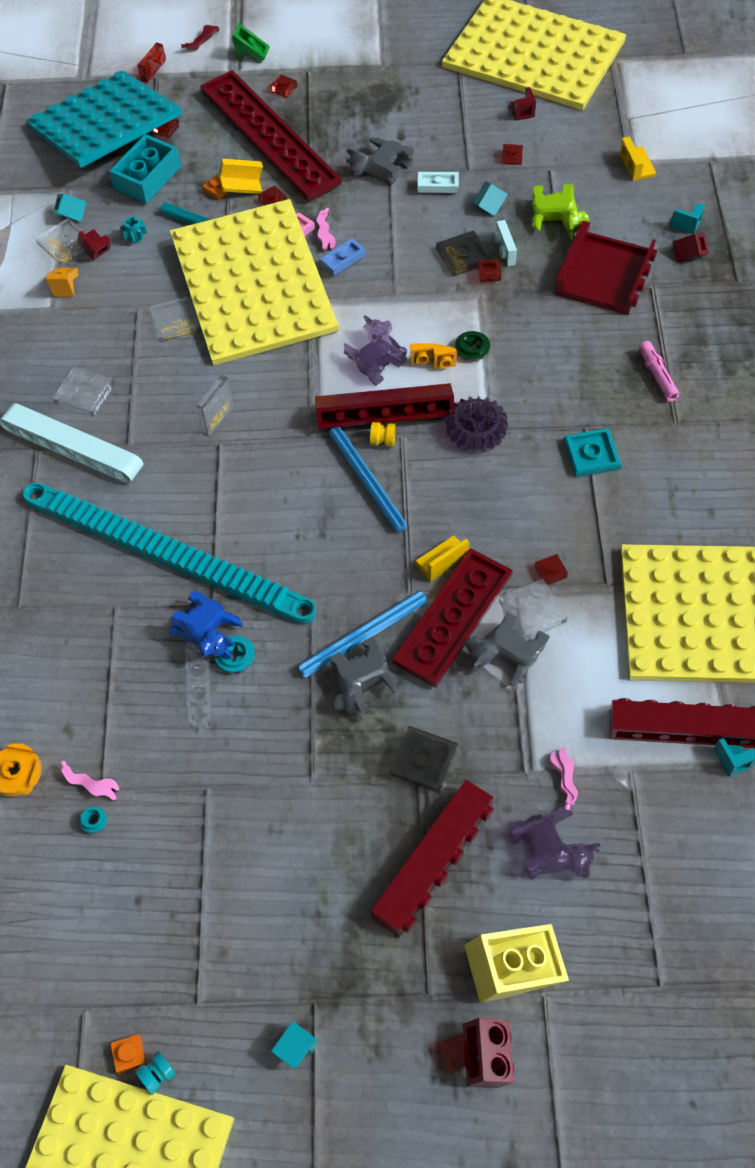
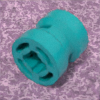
M160 1051L151 1056V1061L147 1065H141L135 1070L139 1079L152 1095L160 1089V1085L165 1080L170 1081L177 1075ZM152 1070L156 1073L157 1077L151 1072Z

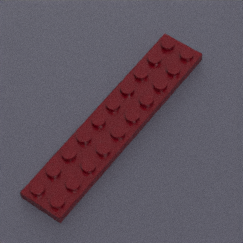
M233 70L200 85L201 92L308 202L341 185V177Z

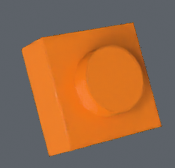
M214 175L203 185V192L218 201L228 193L222 191L218 175Z
M140 1034L110 1043L118 1075L135 1070L141 1065H147Z

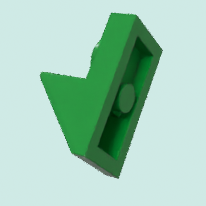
M238 23L232 35L237 58L240 59L246 51L262 63L270 46Z

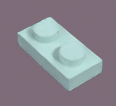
M418 172V193H458L459 172Z
M497 221L496 231L493 232L495 243L499 244L500 257L505 259L507 267L514 266L516 264L517 249L506 221Z

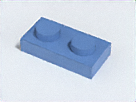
M351 238L320 258V265L335 276L364 257L366 249Z

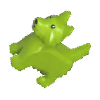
M563 184L561 193L547 194V196L542 193L544 191L543 185L533 186L532 210L534 217L532 219V227L540 232L543 221L561 220L570 239L573 240L574 233L578 231L582 220L590 221L585 211H578L574 200L573 184Z

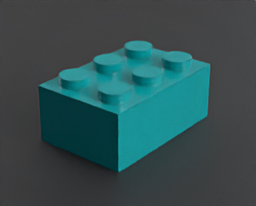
M144 134L109 171L114 190L147 204L181 168L178 148Z

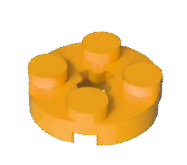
M14 743L7 745L6 749L0 751L1 795L8 797L28 795L39 781L42 772L41 761L29 746ZM15 765H18L20 771L15 775H11L8 772L9 768L12 769Z

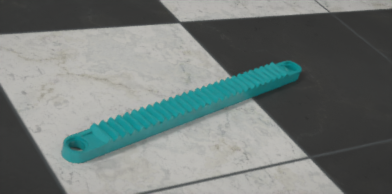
M36 482L27 485L23 491L27 505L33 509L290 621L307 625L316 618V607L311 599L288 590L284 585L281 587L277 582L272 583L268 578L263 579L259 574L254 575L252 571L246 572L242 567L237 568L235 564L232 563L230 565L226 560L221 561L217 556L212 557L209 553L205 554L200 549L195 550L191 545L189 547L186 546L184 542L179 543L175 538L170 539L168 535L163 536L160 532H154L151 528L146 529L142 524L140 526L137 525L133 520L130 522L126 517L121 518L119 514L114 515L111 511H105L102 507L97 508L93 503L90 505L86 500L81 501L77 496L74 498L70 493L65 494L63 490L58 491ZM34 492L42 493V495L37 499L30 498L31 494ZM301 607H308L311 611L308 615L301 616L297 613V610Z

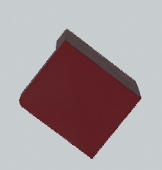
M530 87L525 88V98L510 102V108L516 121L535 117L536 100Z
M94 229L86 234L83 231L78 233L77 242L92 260L110 250L111 240L107 235L100 237Z
M695 233L672 241L678 262L709 254L704 233Z

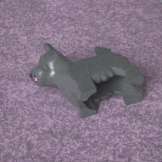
M380 137L370 138L369 140L378 147L372 155H367L351 148L346 150L351 156L346 162L351 167L350 172L352 175L360 176L367 172L387 182L390 186L397 179L394 177L397 164H403L404 168L408 169L413 163V157L411 156L414 153V149L403 146L397 141H385Z
M507 612L502 622L483 640L472 637L464 643L465 647L469 650V660L473 663L470 673L473 674L479 668L490 663L495 657H500L516 667L510 685L518 682L523 683V677H527L528 669L537 661L550 636L539 630L534 640L528 641V637H523V632L519 633V629H514L518 617Z
M374 636L362 641L364 648L368 649L364 651L360 658L357 655L354 659L351 657L349 660H346L341 653L330 657L331 668L337 675L340 694L335 696L333 700V708L335 711L345 710L349 714H358L362 721H364L363 690L383 681L392 693H395L399 681L395 679L396 675L389 671L387 659L380 651L379 644Z

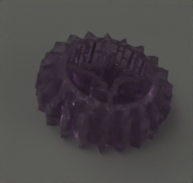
M469 395L467 401L461 398L459 404L454 403L455 409H449V416L446 419V432L450 436L451 442H456L457 448L464 446L465 452L470 448L476 453L477 449L485 452L487 447L493 450L495 444L500 445L502 439L506 436L508 422L506 412H503L502 406H497L496 400L489 402L488 397L481 399L478 395L476 399H473Z

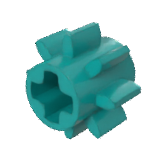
M134 216L126 218L124 225L120 226L124 240H129L132 243L140 242L143 240V234H147L143 219L139 220Z

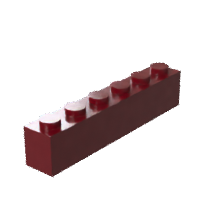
M451 383L315 396L318 429L372 424V422L385 423L455 416L454 393Z
M619 698L612 700L609 709V739L715 746L719 739L724 738L727 745L755 748V706L744 708L733 704L711 706L709 703L693 705L684 704L681 701L659 703L651 699L642 702L632 701L628 698Z
M467 779L464 781L371 910V917L374 921L398 938H400L403 932L408 933L417 920L414 916L420 908L422 910L426 909L433 896L430 894L436 886L440 888L448 877L446 871L450 865H456L460 861L464 853L462 850L467 842L471 844L479 832L477 827L481 821L487 822L494 811L492 807L493 796Z

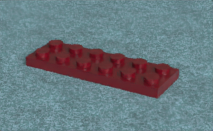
M470 548L392 659L393 664L436 688L465 646L464 643L474 633L511 578L513 570Z

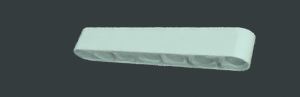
M13 403L0 419V425L6 431L124 483H131L143 467L142 460L135 454L22 405Z

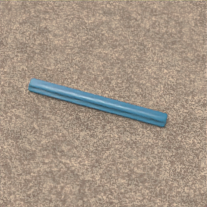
M340 427L330 429V437L394 531L397 533L404 531L407 528L405 520Z
M417 591L298 665L299 672L303 677L310 676L329 664L331 656L337 653L344 655L360 645L362 641L373 637L426 604V596L422 591Z

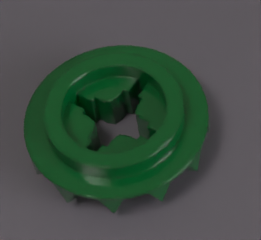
M467 331L457 337L455 348L458 356H463L464 360L470 358L474 362L476 358L483 359L484 355L489 354L490 341L481 332ZM476 343V348L474 347L472 350H469V347Z

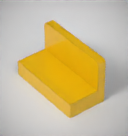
M630 136L622 138L619 154L632 180L655 177L656 171L642 146L635 147Z
M222 159L218 172L222 191L261 194L262 188L259 179L263 168L260 161Z
M453 535L417 559L416 566L431 582L462 561L469 551L470 542L467 539L460 542Z

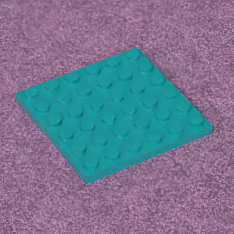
M123 70L115 72L108 79L98 81L92 87L82 89L80 93L74 96L66 97L63 102L53 104L41 113L33 114L31 118L25 121L29 129L82 168L182 115V110L180 106Z

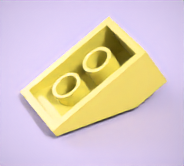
M552 924L482 934L464 945L480 1003L503 999L569 981Z

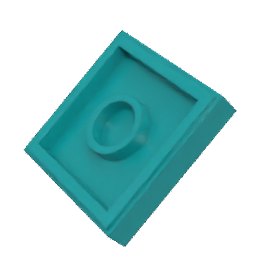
M609 428L564 436L563 441L575 478L621 470L622 465Z

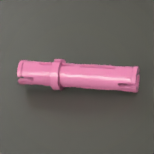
M650 341L643 342L638 350L645 360L647 370H650L655 377L668 402L675 401L679 398L680 392L665 369L662 357L656 353Z

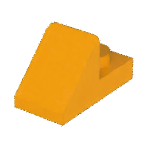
M57 267L45 275L54 297H74L73 280L78 277V268Z

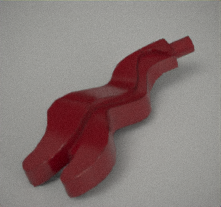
M205 25L202 34L195 38L193 43L181 44V48L198 50L201 44L213 36L214 32L219 31V27Z

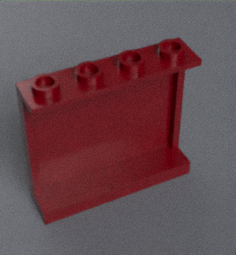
M582 220L556 278L554 294L629 315L631 308H636L639 299L637 293L642 292L645 279L643 278L644 276L648 277L652 264L649 263L655 261L657 249H654L656 240L653 239L650 247L647 248L589 232L590 222Z

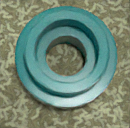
M89 807L80 816V826L85 832L90 834L100 832L107 824V815L99 807ZM92 818H98L97 823L90 824Z

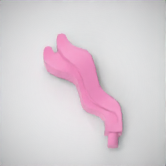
M327 207L321 210L317 217V225L319 226L318 240L323 244V252L327 250L328 244H330L331 251L336 246L335 237L329 233V225L325 221L329 211Z
M562 747L559 751V756L556 755L555 751L551 753L549 763L561 775L560 790L567 796L563 810L568 812L577 799L578 791L572 781L573 760L567 756L566 748Z
M65 761L60 762L62 766L61 771L70 784L82 785L92 795L97 797L108 796L113 801L117 799L111 789L119 791L120 788L114 780L109 778L94 781L87 774H74Z

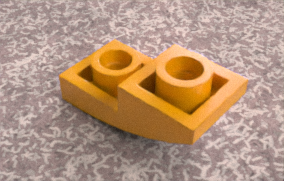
M433 343L410 344L411 365L433 362L434 369L456 366V348Z

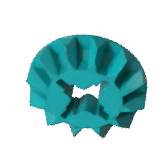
M229 636L228 638L234 642V645L227 647L228 651L233 655L237 647L241 656H237L235 662H233L232 658L225 659L218 656L215 657L216 663L222 671L226 670L232 674L238 671L244 672L245 668L252 666V661L255 658L254 646L250 640L243 636Z

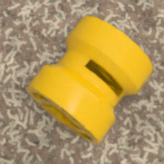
M372 422L370 445H379L384 442L386 446L394 447L396 424L388 423L384 427L379 422Z

